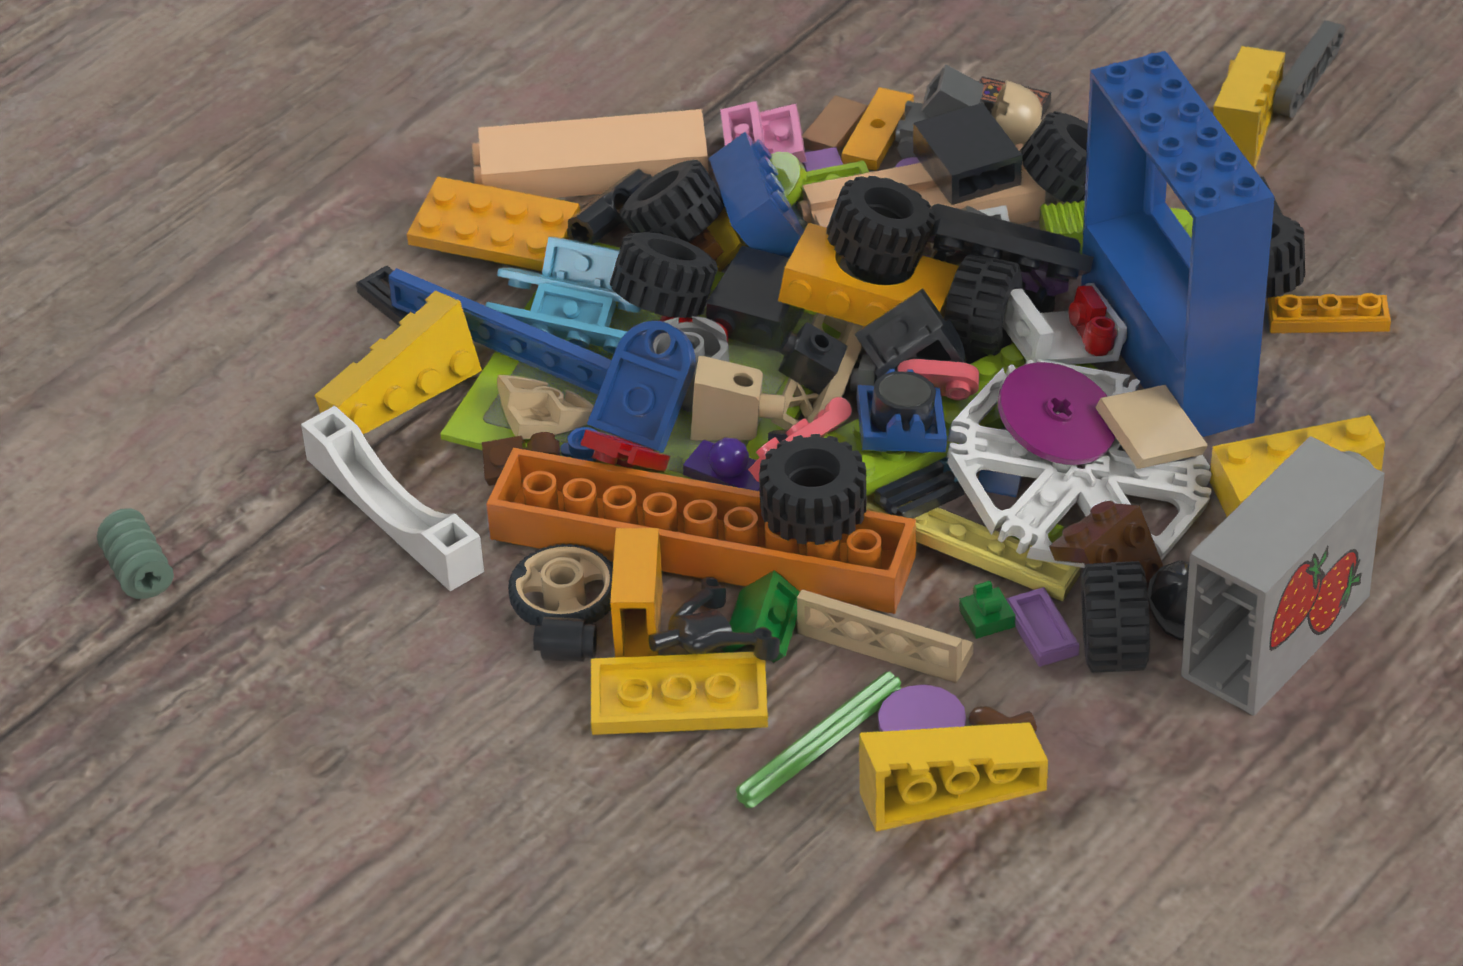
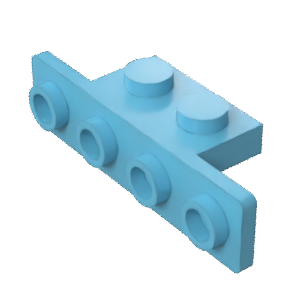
M548 237L542 274L511 267L498 268L497 276L508 278V285L512 287L531 289L532 284L539 285V283L611 297L618 302V309L631 312L641 311V308L624 300L610 286V279L619 254V250L558 237Z
M539 283L530 311L486 302L485 306L559 338L566 339V341L580 347L588 348L589 344L600 346L611 354H614L619 341L627 332L609 328L616 307V302L613 298Z

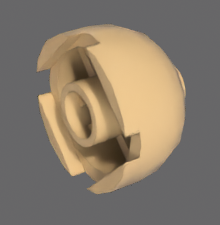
M1006 80L997 96L991 115L1014 145L1022 143L1024 146L1042 122V106L1039 98L1031 90Z

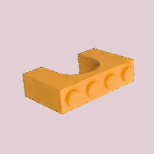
M808 223L784 268L778 298L779 302L866 326L922 288L944 318L950 287L959 266L922 255L912 277L903 283L877 285L863 282L848 275L839 267L841 255L834 250L835 246L829 243V235L826 234L827 228Z

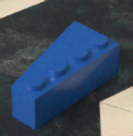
M744 132L709 157L731 226L750 248L790 258L804 231L784 194L783 186L776 177L778 172L770 161L772 156L760 139L754 142Z

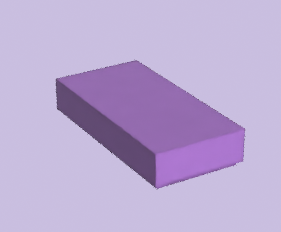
M1044 587L1006 598L1016 615L1015 627L1039 667L1079 655V643Z

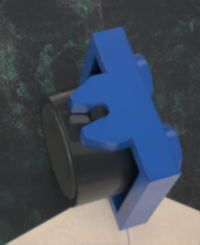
M889 369L885 375H882L875 382L874 386L858 385L856 400L862 450H875L879 452L916 451L919 453L946 452L947 434L940 388L934 387L933 383L927 378L914 373L913 369H907V372Z

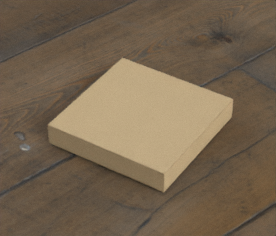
M1166 385L1100 398L1095 407L1137 469L1203 455L1208 446Z

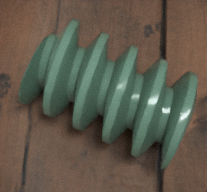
M132 508L119 509L107 516L98 527L96 537L98 545L103 550V554L108 560L110 568L114 571L116 579L120 582L122 590L128 596L136 599H147L164 592L173 581V568L168 564L167 557L162 553V548L156 542V537L151 532L150 526L145 522V517L139 511Z

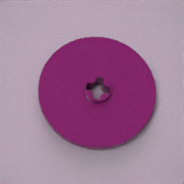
M1048 362L1026 364L1012 371L1005 379L999 391L998 410L1006 429L1025 449L1045 460L1064 465L1087 464L1102 457L1116 438L1095 408L1100 398L1107 397V395L1095 382L1072 368Z

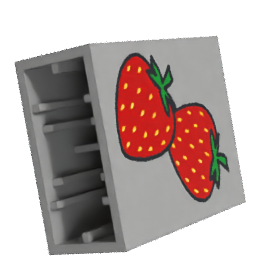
M1310 436L1190 553L1181 677L1253 716L1279 691L1370 595L1384 472L1374 468L1365 457L1356 452H1342Z

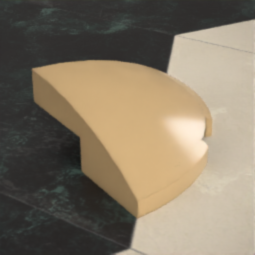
M498 375L497 378L499 396L507 421L514 435H522L523 439H530L533 434L539 432H550L558 435L587 424L594 407L589 401L569 390L566 391L564 399V393L556 388L548 387L547 382L509 375Z

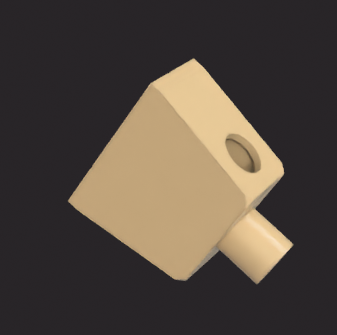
M698 356L694 381L690 440H720L725 437L738 440H752L757 435L759 418L783 420L785 396L761 393L763 373L759 369L706 356Z

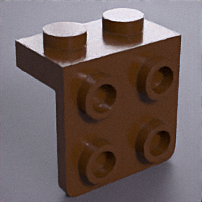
M1113 501L1101 502L1093 506L1090 510L1091 513L1079 523L1065 528L1062 532L1063 535L1049 545L1055 561L1084 563V565L1090 563L1139 561L1145 571L1147 591L1150 579L1163 566L1140 505L1116 504Z

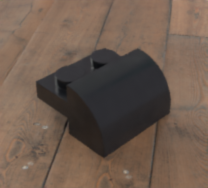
M923 288L854 334L876 365L877 369L874 372L878 378L885 375L889 369L897 371L900 363L910 359L963 362L966 357L964 346L949 318L945 320Z

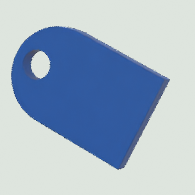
M646 321L627 331L616 347L587 425L664 453L695 371V351L689 338L678 328L662 321ZM661 333H668L671 340L669 348L664 353L656 354L653 348L655 338Z

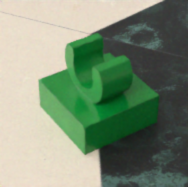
M991 581L974 585L973 595L959 598V611L975 639L1015 628V613L1000 588L992 589Z

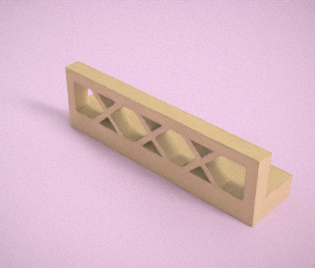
M816 312L811 324L824 331L822 323H825L839 331L841 335L837 340L846 344L848 348L837 374L819 395L816 393L806 395L801 384L789 378L782 394L785 396L783 420L772 419V423L785 430H789L799 422L786 414L787 409L794 406H799L806 420L811 423L814 417L821 410L825 409V406L833 398L842 397L862 347L854 334L864 326Z
M803 589L797 596L798 634L954 683L958 682L973 655V642Z

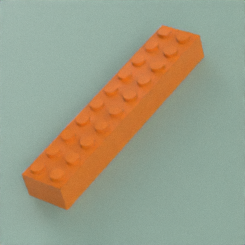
M514 447L486 503L491 540L539 549L555 546L556 544L583 545L586 548L589 547L592 550L598 551V553H602L610 562H613L616 528H659L661 569L664 572L702 579L713 577L718 582L746 587L775 570L800 592L803 589L861 608L892 614L896 613L916 557V519L866 510L864 520L860 525H855L856 530L850 535L842 534V539L835 542L826 540L824 541L825 544L815 545V542H807L806 545L798 544L796 539L787 541L780 537V532L773 533L768 528V522H764L761 515L760 491Z

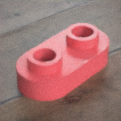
M910 359L903 361L897 367L899 372H907V369H913L914 373L927 378L933 383L934 387L940 388L941 396H947L953 400L967 399L979 389V370L971 364Z

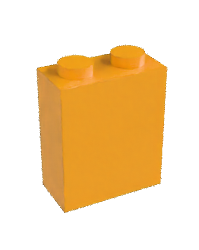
M616 528L611 589V615L615 657L659 656V650L653 652L648 642L649 635L660 633L663 583L659 528Z

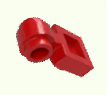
M1092 285L1077 286L1074 302L1069 306L1070 323L1082 337L1085 350L1089 354L1105 356L1114 348L1117 337L1115 323L1110 318L1105 317L1107 306Z

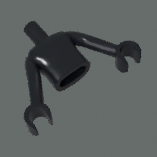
M713 577L704 578L701 583V591L684 602L673 613L668 622V631L652 634L648 637L649 646L653 652L679 645L690 653L703 654L733 644L754 645V656L761 660H774L778 657L780 640L777 637H772L771 631L764 627L756 629L754 633L732 632L727 619L717 610L693 614L701 606L709 609L724 607L726 603V588L719 586L718 580Z

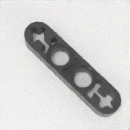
M1328 20L1321 24L1279 84L1273 100L1274 113L1291 118L1295 116L1338 54L1344 39V25Z

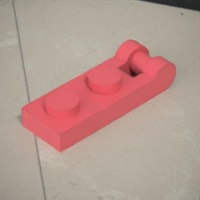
M842 397L833 398L825 406V409L821 410L814 417L811 423L804 418L786 432L788 438L785 440L788 442L792 441L793 437L802 435L803 438L811 437V434H820V437H824L838 429L848 419L852 412L850 403ZM776 437L756 451L760 458L748 469L757 482H759L761 461L766 459V453L770 449H777V444L780 443Z

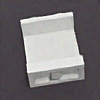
M1087 283L1086 286L1092 285L1107 306L1105 317L1113 320L1117 329L1114 348L1105 356H1094L1085 350L1082 337L1070 323L1069 311L1040 313L1022 288L1011 291L1003 318L1004 330L1024 358L1035 363L1037 359L1070 365L1118 361L1122 345L1127 338V327L1094 283Z

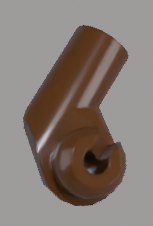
M979 706L974 708L969 715L971 726L1030 722L1034 732L1037 731L1035 718L1030 711L1008 717L991 707Z

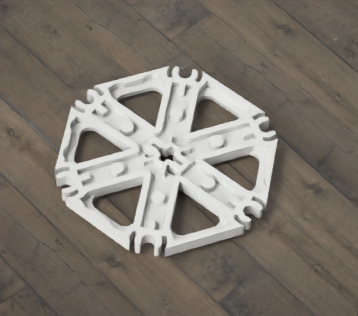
M1037 359L1036 361L1060 364L1082 373L1095 382L1107 397L1137 391L1140 380L1134 379L1129 383L1128 388L1125 387L1130 375L1042 359ZM1028 360V361L1026 362V364L1035 363V362H1033L1032 360ZM1013 364L1008 366L1006 374L1002 368L952 421L948 441L957 443H950L947 452L949 467L990 534L993 535L994 531L1001 527L998 535L999 542L1002 543L1008 536H1015L1020 539L1016 550L1018 554L1025 553L1029 545H1032L1026 557L1029 559L1084 568V563L1055 561L1049 548L1052 542L1048 538V533L1076 502L1087 517L1091 513L1090 510L1093 506L1104 501L1131 505L1125 496L1127 494L1167 501L1176 506L1178 515L1159 536L1152 535L1162 561L1206 509L1210 500L1211 488L1201 487L1207 486L1211 478L1210 465L1203 455L1137 469L1127 453L1122 451L1123 447L1115 438L1109 450L1102 457L1093 462L1082 464V467L1085 469L1077 468V465L1051 462L1031 453L1020 445L1007 430L980 426L979 422L998 403L999 391L1005 379L1016 369ZM981 470H990L1036 478V480L1011 508L1000 510L990 500L976 473Z

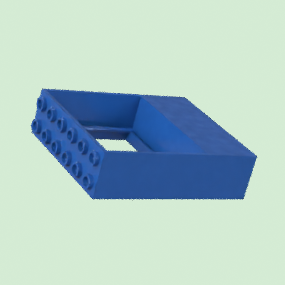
M1166 51L1090 70L1082 254L1092 256L1094 259L1091 272L1081 275V286H1086L1087 283H1094L1119 318L1125 323L1127 338L1122 345L1120 354L1135 377L1140 380L1143 389L1166 385L1200 435L1206 437L1252 424L1255 421L1275 196ZM1167 183L1193 218L1192 239L1166 204Z

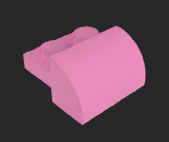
M757 101L720 110L725 146L746 132L754 142L760 139L770 154L789 152L797 157L801 163L807 162L800 117L796 104L760 112Z

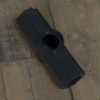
M636 169L604 193L591 198L587 202V206L567 220V235L570 240L593 245L620 223L624 222L620 216L622 207L641 185L652 178L651 174H646L640 169Z

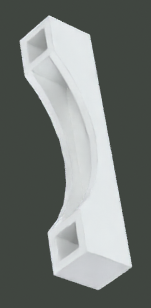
M336 406L301 424L307 460L449 591L454 590L484 572L480 535L456 514H444L434 511L409 494L379 460L359 427Z

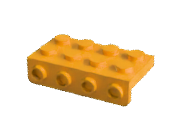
M437 176L406 234L408 245L542 271L548 237L569 239L567 235V220L580 211V205L565 200Z

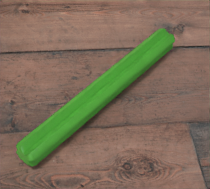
M889 671L884 672L736 787L737 800L743 803L746 808L755 807L879 710L883 701L893 692L901 689L900 679Z

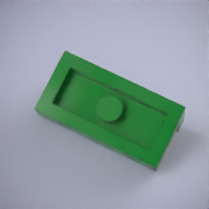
M775 570L746 586L739 592L729 622L732 632L754 633L760 627L769 629L772 637H777L780 640L779 655L771 661L775 663L786 656L797 621V596L800 591ZM733 644L721 649L725 653H731L746 644Z

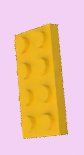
M754 652L591 659L592 735L768 727L765 660L756 658Z

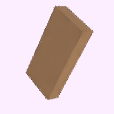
M835 95L802 135L804 148L816 151L836 147L839 152L850 139L868 105Z

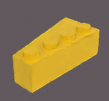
M1241 46L1236 59L1230 61L1227 78L1223 82L1221 91L1214 104L1213 115L1255 169L1273 114L1274 96L1279 84L1283 80L1285 53Z
M435 290L425 299L427 303L415 314L410 312L399 321L401 326L385 340L380 338L369 347L370 353L358 363L352 362L314 395L320 413L336 406L359 427L364 435L481 372L482 369L460 300Z
M1367 415L1212 446L1210 484L1226 516L1228 517L1310 436L1342 452H1356L1365 457L1374 468L1382 471L1385 441L1371 416Z
M1030 722L859 733L860 795L876 832L1047 790L1048 759Z

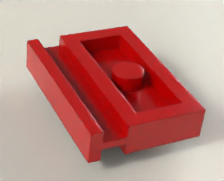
M587 429L580 444L594 450L592 456L594 459L632 469L634 465L665 472L671 457L654 452L655 450L624 438Z

